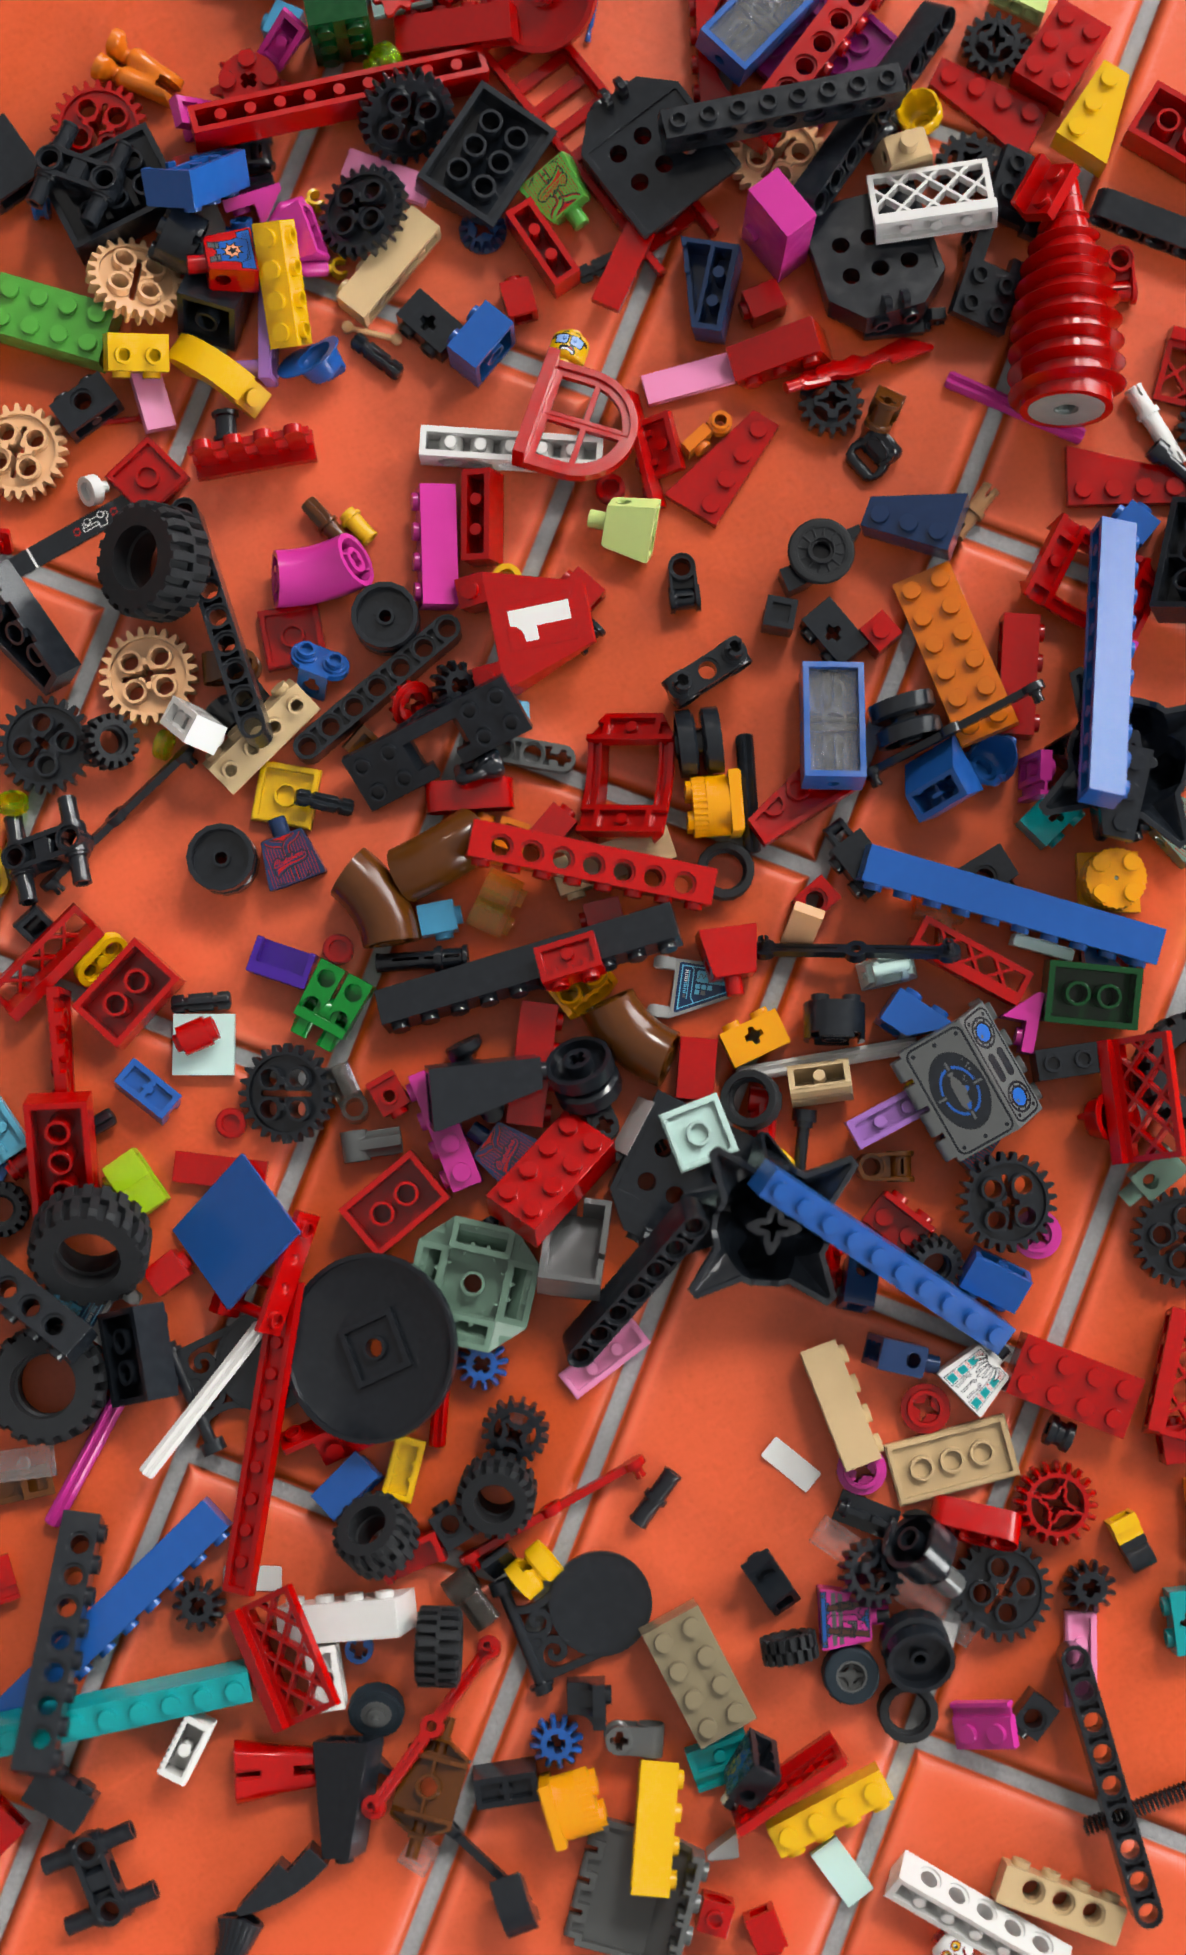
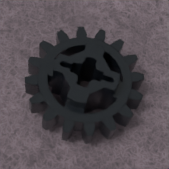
M999 11L995 18H991L989 12H985L983 21L975 17L972 26L968 25L966 27L965 36H963L961 46L964 47L961 56L962 58H969L967 68L976 66V73L980 75L983 71L987 72L986 76L988 79H991L993 73H997L999 79H1003L1005 70L1013 74L1016 65H1018L1027 49V45L1023 44L1026 39V33H1018L1021 24L1016 23L1012 25L1011 15L1005 20L1001 19V12ZM993 38L995 39V41H994L995 49H996V50H995V53H993V48H994V47L992 46V40H993Z
M962 131L958 140L951 135L947 142L948 145L945 143L941 144L940 153L936 154L934 163L938 165L947 164L950 155L952 156L953 163L987 158L992 179L999 156H992L996 146L991 145L987 147L986 142L988 138L986 136L979 141L977 140V132H973L971 138H967L965 132ZM982 170L969 171L965 176L977 181L982 175ZM942 175L938 182L943 185L948 184L952 178ZM958 182L952 190L963 195L969 187Z
M853 378L847 382L843 379L835 380L830 385L807 391L801 390L799 398L804 401L798 403V410L805 411L801 414L800 420L801 422L809 420L808 431L816 427L819 429L818 437H821L824 431L829 432L830 439H833L836 431L845 436L847 432L846 426L851 429L856 427L857 422L855 419H861L863 413L858 408L863 407L864 399L857 398L862 390L861 388H852ZM824 388V392L821 395H815L812 398L818 390ZM832 401L833 406H835V408L831 409L829 404L826 402ZM847 411H850L843 420L838 421V417L841 414H847Z
M513 1395L509 1396L507 1404L501 1399L497 1400V1409L489 1407L487 1411L488 1417L483 1419L482 1426L486 1429L482 1431L481 1437L489 1439L485 1448L487 1450L495 1448L497 1451H503L504 1456H508L509 1452L516 1455L517 1461L525 1456L530 1461H533L535 1457L534 1451L541 1454L544 1449L542 1443L548 1442L549 1434L546 1431L549 1430L550 1423L543 1421L546 1412L535 1411L537 1402L531 1403L530 1406L526 1405V1397L524 1396L521 1398L520 1403L515 1402ZM500 1418L502 1427L496 1432L495 1424ZM535 1428L536 1436L531 1442L529 1433Z
M870 1538L860 1539V1542L850 1543L851 1550H845L841 1553L846 1559L845 1562L837 1564L840 1569H843V1574L837 1576V1580H844L846 1584L842 1587L841 1591H850L849 1601H859L860 1608L871 1607V1609L881 1608V1605L891 1604V1597L899 1596L900 1594L896 1585L904 1584V1580L898 1577L899 1571L887 1562V1557L883 1555L882 1540L875 1539L871 1541Z

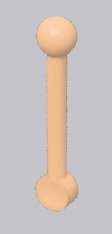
M344 321L342 323V330L346 334H351L352 332L391 341L395 346L402 343V336L400 334L389 335L357 327L351 321Z

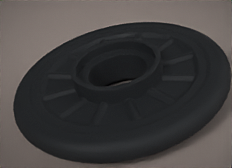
M817 518L801 524L789 540L788 559L791 567L798 576L813 584H829L839 580L849 571L854 561L855 547L851 535L841 524L830 519ZM817 544H825L830 550V555L825 559H819L814 556L813 547Z

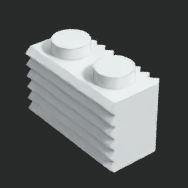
M205 1713L183 1717L157 1769L158 1774L181 1786H185L218 1720Z

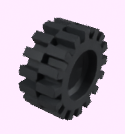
M115 713L103 714L90 719L87 722L88 725L83 726L81 729L84 734L79 735V741H84V745L79 746L80 751L86 750L87 752L83 756L85 761L91 759L90 765L94 768L99 766V770L102 771L114 770L132 762L135 759L133 755L139 751L135 744L140 743V738H134L133 734L138 733L136 728L130 729L129 726L132 722L129 719L123 721L124 716L121 714L115 716ZM105 730L113 732L118 739V749L115 753H108L101 746L100 736Z
M0 1181V1197L8 1199L13 1206L12 1216L6 1221H0V1237L5 1238L17 1233L25 1226L30 1216L31 1204L28 1202L27 1194L25 1195L20 1186H16L12 1182Z
M930 1233V1238L926 1234L920 1235L921 1242H918L916 1239L911 1241L914 1248L911 1249L907 1246L906 1253L921 1263H924L932 1254H941L944 1262L936 1273L949 1282L952 1281L955 1285L959 1282L955 1276L956 1274L962 1276L963 1270L959 1266H964V1260L961 1258V1252L944 1235L940 1234L938 1236L936 1233Z
M812 1628L781 1630L780 1632H773L770 1635H764L759 1638L763 1664L766 1667L804 1664V1662L813 1661V1659H817L820 1656L816 1632Z

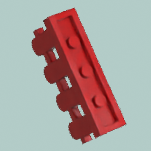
M300 423L286 424L283 426V430L273 432L269 428H260L254 430L253 435L241 437L238 433L224 435L222 437L223 440L215 442L205 438L197 439L192 442V446H187L188 455L192 456L193 464L196 466L199 482L318 462L313 431L308 426L302 427Z

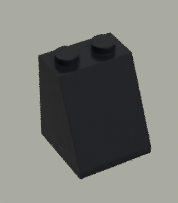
M201 242L195 255L203 254V242ZM187 270L177 290L178 335H181V333L190 334L208 344L235 352L255 293L212 291L209 289L206 273L188 274Z

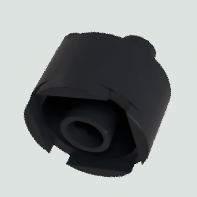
M167 207L165 215L161 217L156 228V240H153L146 257L179 274L185 275L187 272L186 255L196 254L207 233L210 220L197 213H185L184 208Z
M811 994V1000L803 1003V1041L808 1043L810 1038H813L814 1045L847 1046L849 1045V1039L857 1038V1044L864 1043L865 1003L861 1002V995L844 994L842 999H830L829 994Z
M913 1509L901 1514L904 1518L897 1524L892 1522L883 1537L882 1551L883 1555L887 1557V1562L915 1584L926 1585L935 1581L943 1582L950 1574V1567L954 1561L958 1545L957 1538L924 1510Z

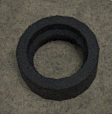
M730 841L712 844L704 850L698 860V865L708 867L713 857L728 853L734 855L741 862L743 875L741 881L736 886L730 889H721L715 886L713 899L719 901L734 900L742 896L750 887L754 876V862L749 852L740 844Z
M741 1070L733 1074L724 1083L720 1093V1102L726 1117L731 1123L746 1130H760L769 1126L778 1117L782 1108V1094L779 1086L768 1075L757 1070ZM747 1082L761 1084L769 1096L766 1110L755 1118L741 1116L734 1106V1096L737 1089Z
M892 1682L883 1689L877 1701V1717L884 1731L894 1740L905 1744L918 1743L926 1739L935 1729L939 1717L938 1705L932 1693H914L923 1700L926 1714L919 1726L914 1729L905 1730L897 1727L892 1722L889 1716V1707L895 1696L907 1691L901 1690Z

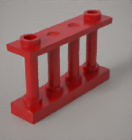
M295 1209L291 1219L301 1233L277 1258L278 1262L273 1276L262 1274L254 1283L268 1289L262 1307L244 1300L245 1293L229 1310L214 1291L208 1311L237 1319L239 1313L242 1312L258 1319L255 1331L280 1337L320 1216Z

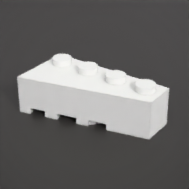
M415 1587L395 1590L382 1589L369 1593L354 1591L343 1596H334L333 1593L317 1595L315 1599L305 1600V1596H298L317 1644L399 1638L416 1627L417 1606ZM287 1599L286 1603L277 1607L278 1609L286 1613H288L289 1609ZM276 1616L277 1630L282 1634L285 1621ZM292 1625L289 1638L300 1643L302 1637L300 1630Z

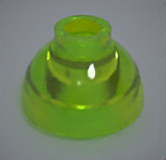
M383 40L371 49L368 59L363 62V68L367 69L401 62L402 57L394 44L388 40Z

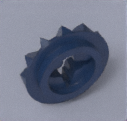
M502 216L493 229L488 228L490 233L483 232L478 237V229L475 224L483 225L462 217L459 235L462 243L468 250L477 254H489L502 246L507 235L505 219Z

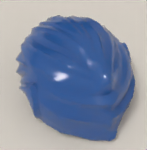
M997 734L970 745L971 748L966 752V757L981 785L995 787L1001 782L1007 781L1014 774L1018 764L1017 739L1015 737Z

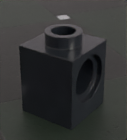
M768 594L761 632L790 638L794 627L798 600Z
M445 1499L431 1509L434 1514L429 1517L428 1521L447 1552L475 1536V1533L472 1532V1525L466 1527L463 1524L464 1516L458 1515L456 1500L449 1503ZM447 1515H453L458 1519L459 1527L456 1530L449 1531L443 1527L442 1519Z
M1031 1686L1026 1688L1012 1707L1018 1735L1024 1740L1030 1736L1036 1742H1038L1060 1712L1053 1703ZM1028 1710H1038V1717L1034 1722H1024V1715Z

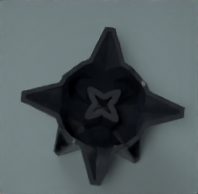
M1079 667L1069 673L1079 722L1072 731L1043 748L1053 750V759L1056 762V766L1065 772L1038 806L1044 816L1090 808L1093 837L1095 840L1103 842L1108 837L1100 835L1098 807L1077 802L1084 669ZM1133 697V707L1129 714L1132 735L1128 744L1154 750L1139 819L1180 849L1186 845V817L1181 799V793L1186 791V705L1166 708L1158 702Z
M759 1132L756 1135L748 1162L720 1146L712 1149L708 1155L718 1189L684 1194L680 1197V1200L685 1197H695L701 1201L709 1223L707 1233L711 1236L713 1243L712 1249L688 1288L689 1292L695 1299H698L739 1282L751 1286L775 1287L789 1284L828 1306L837 1298L825 1257L830 1243L761 1198L748 1185V1182L765 1158H767L835 1204L859 1164L850 1155L806 1171L800 1170L795 1167L768 1132Z

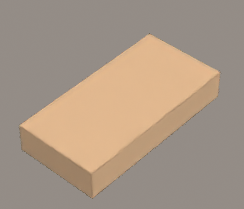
M796 901L780 943L813 944L826 911Z

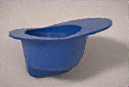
M335 335L329 336L318 343L293 352L281 362L278 367V375L281 378L287 379L303 375L314 384H322L345 372L346 365L336 348L338 338Z

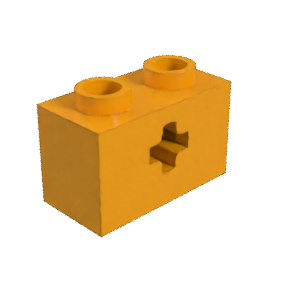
M766 1006L750 1013L751 1020L740 1024L737 1019L721 1027L723 1033L719 1034L718 1038L733 1069L791 1042L775 1008L768 1011ZM749 1028L753 1032H760L761 1036L757 1038L758 1044H754L752 1040L746 1041L745 1036L749 1034Z

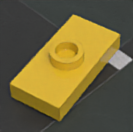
M408 1436L394 1441L382 1488L384 1494L388 1492L401 1502L412 1503L427 1441Z

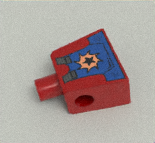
M250 227L205 236L203 238V254L186 255L188 274L206 273L208 286L212 291L259 292V267Z

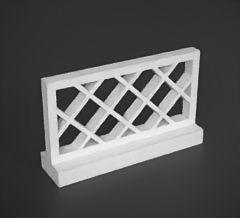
M987 158L866 175L876 245L997 228L998 203L997 198L994 197ZM982 170V175L977 181L965 176L969 171ZM941 175H947L952 178L946 186L935 179ZM914 179L922 182L916 190L906 186L905 183L908 180ZM958 182L969 187L964 195L952 190ZM887 184L892 188L884 195L875 190L874 185ZM928 187L939 192L933 200L922 194ZM898 191L909 196L903 204L892 199ZM977 191L986 196L987 199L972 201L970 197ZM945 196L957 201L952 204H939ZM915 200L926 206L925 208L918 209L909 208ZM885 205L896 210L891 213L879 214V211Z

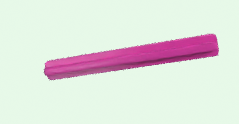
M950 371L944 383L947 389L1072 443L1080 444L1086 430L1083 427L1049 428L1032 424L1023 419L1019 413L1010 407L1007 394L954 371Z
M111 1398L107 1401L45 1517L47 1524L56 1528L60 1527L63 1510H70L125 1406L112 1408Z

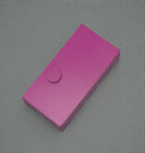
M778 167L748 190L741 238L779 283L806 262L817 214Z

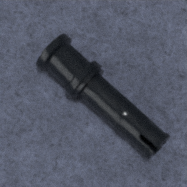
M463 944L461 948L443 949L442 946H437L433 951L376 953L375 955L377 973L434 969L435 972L470 962L468 944Z

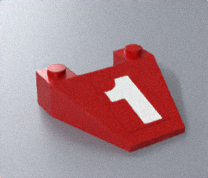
M482 571L454 579L460 609L474 614L489 610L499 661L472 668L475 687L503 673L515 695H520L597 642L586 585L583 581Z

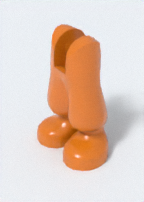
M114 28L105 45L106 55L103 53L98 54L92 64L91 78L94 80L99 79L100 82L113 80L116 86L122 85L125 91L144 96L170 108L169 99L173 96L157 86V83L160 82L170 89L180 92L185 81L142 49L133 48L130 50L127 45L125 32L119 28ZM114 61L124 64L125 67H119Z

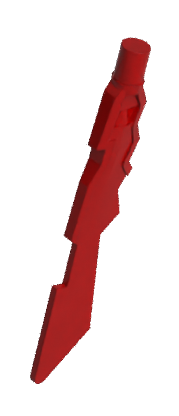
M902 337L865 357L851 354L843 361L832 360L831 363L819 364L815 369L805 370L799 377L784 382L783 390L786 394H790L799 390H811L830 385L835 380L847 379L868 373L872 366L890 361L893 365L934 350V345Z

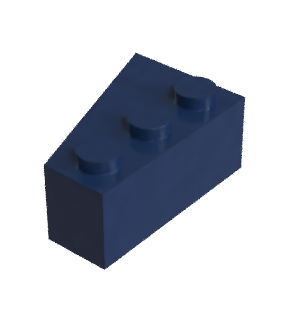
M968 493L870 497L861 522V528L866 537L950 561L970 506Z

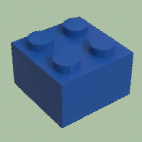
M487 300L480 307L478 305L474 306L467 315L465 325L461 329L456 328L447 340L450 366L477 388L516 344L514 322Z

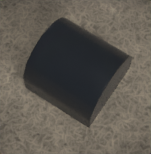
M33 904L12 925L32 944L54 921L39 905Z

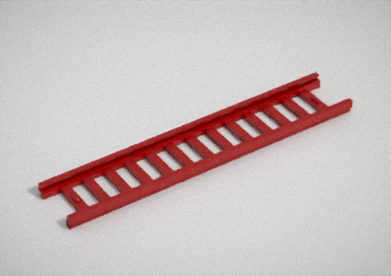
M459 0L434 1L437 5H446L449 8H453V5ZM572 44L557 51V54L517 84L513 82L507 73L532 53L514 49L497 62L489 52L490 49H484L488 68L518 105L546 124L548 123L543 119L545 116L585 86L595 97L554 128L558 132L550 144L557 153L563 151L573 157L588 191L622 232L627 220L624 219L617 210V206L609 197L607 198L599 188L598 183L580 164L582 162L583 144L570 152L562 142L564 138L586 122L587 113L590 111L591 106L600 99L597 91L602 87L608 91L609 89ZM568 64L576 76L534 107L525 95ZM641 136L636 140L638 144H646L650 141L646 136ZM617 154L611 160L619 163L624 161L626 156ZM662 164L657 168L662 173L672 169L668 164ZM638 182L633 188L639 191L646 187L647 184ZM699 200L689 206L684 214L655 235L644 260L658 277L661 278L667 274V270L654 256V253L696 222L710 240L717 235L720 226Z

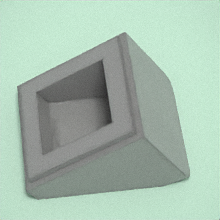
M735 1826L731 1827L706 1847L709 1862L737 1859L739 1857Z

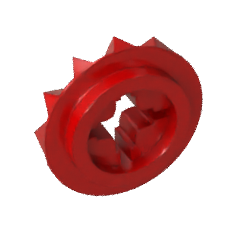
M406 680L403 686H397L398 691L396 694L390 696L393 701L392 706L389 708L393 714L392 720L400 724L420 708L433 703V695L428 691L429 687L418 680ZM410 698L417 700L410 706V709L404 707L405 704L409 703Z
M919 1383L909 1388L901 1399L900 1413L905 1424L912 1430L923 1434L934 1433L940 1430L948 1421L950 1402L945 1392L933 1384ZM930 1395L929 1406L938 1412L937 1414L933 1412L926 1413L920 1421L921 1411L913 1403H924L925 1399Z

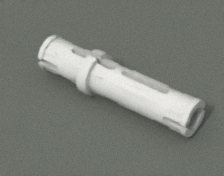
M1141 382L1124 392V395L1138 415L1136 419L1139 423H1143L1153 441L1156 442L1162 438L1170 445L1169 449L1173 452L1172 456L1182 464L1186 462L1185 454L1158 412L1160 408L1157 404H1153Z

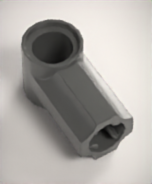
M400 1126L371 1131L361 1129L340 1133L344 1164L371 1160V1157L404 1153Z

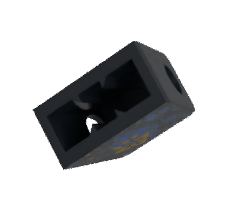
M749 1728L724 1770L726 1791L720 1800L727 1809L735 1811L739 1805L750 1810L756 1809L782 1780L777 1741L752 1728Z

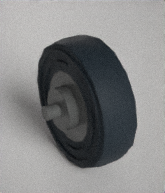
M380 1682L367 1683L359 1687L351 1696L348 1706L350 1724L357 1732L363 1735L388 1736L399 1728L405 1714L403 1697L399 1691L389 1684Z

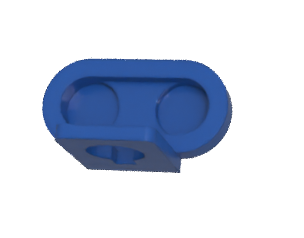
M310 641L299 642L291 649V663L298 668L297 684L312 698L324 701L328 680L341 681L349 673V661L339 652L318 646ZM310 678L314 679L319 690L308 688L304 682L309 681Z

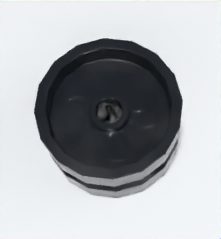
M377 582L365 587L356 596L351 608V621L360 643L370 652L380 656H393L420 633L421 617L413 596L403 586L393 582ZM390 616L391 619L384 622V617Z
M925 688L905 692L868 707L867 712L871 725L885 726L875 735L879 751H890L912 746L939 732L938 730L943 727L940 715L926 714L936 705L932 689Z
M717 707L700 708L698 712V728L695 727L694 717L689 709L673 711L675 757L678 759L681 778L698 775L700 771L699 757H702L704 769L709 775L724 773V748Z
M218 823L206 826L194 835L188 845L186 855L188 870L196 882L214 894L228 896L240 893L248 888L258 875L260 864L258 850L251 839L233 825ZM227 856L225 863L220 864L218 862L220 857L225 858Z
M581 1036L567 1040L556 1047L546 1060L547 1077L553 1087L555 1096L561 1108L570 1114L588 1115L597 1113L611 1105L622 1090V1078L615 1065L611 1050L607 1043L598 1037Z
M920 1608L903 1610L887 1620L880 1631L879 1648L891 1681L901 1690L911 1693L930 1692L940 1688L949 1680L955 1669V1653L949 1641V1636L942 1620L933 1612Z

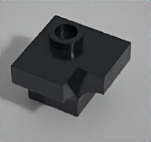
M605 1676L567 1677L568 1715H582L592 1723L593 1731L606 1730V1705L612 1704L611 1685H605Z

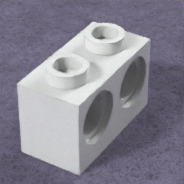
M174 695L160 720V723L182 742L212 755L222 745L228 729L205 709Z
M340 1642L319 1643L317 1645L341 1700L340 1704L321 1713L343 1710L346 1708L349 1699ZM305 1655L306 1669L312 1673L314 1664L312 1659ZM317 1685L314 1698L324 1704L329 1702L324 1689Z

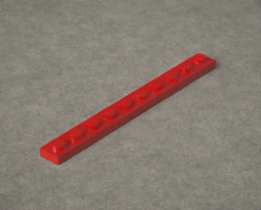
M299 1281L280 1337L263 1333L222 1586L223 1591L246 1597L255 1596L305 1286L304 1282Z

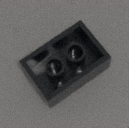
M164 1301L132 1306L97 1315L112 1408L179 1395L178 1377L175 1372L173 1346L170 1342L167 1325L168 1316L165 1311Z

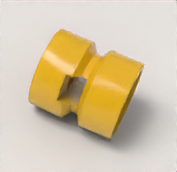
M538 1539L524 1551V1558L517 1557L504 1569L514 1585L529 1600H532L544 1589V1581L551 1582L564 1570L552 1552Z

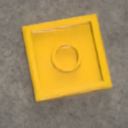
M267 761L259 771L251 820L268 823L267 821L285 815L289 827L312 831L316 809H311L309 805L308 807L295 805L294 795L296 790L300 788L310 790L311 793L319 792L322 770Z

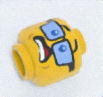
M575 329L560 330L554 334L550 343V347L561 350L560 360L584 366L589 352V343L579 331Z

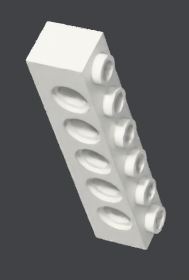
M421 425L419 442L421 465L459 468L490 467L494 470L534 472L512 465V449L519 431ZM543 433L536 453L569 463L578 435ZM585 436L576 463H588L602 458L603 438Z
M907 1850L902 1853L890 1869L884 1894L885 1897L984 1955H1071L1072 1946Z

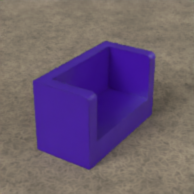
M258 935L246 970L305 991L316 969L319 956Z

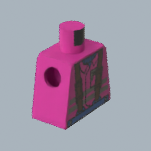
M817 1584L819 1645L822 1651L871 1641L872 1625H883L890 1619L888 1605H881V1608L871 1609V1607L860 1608L859 1601H849L850 1591L842 1592V1587Z

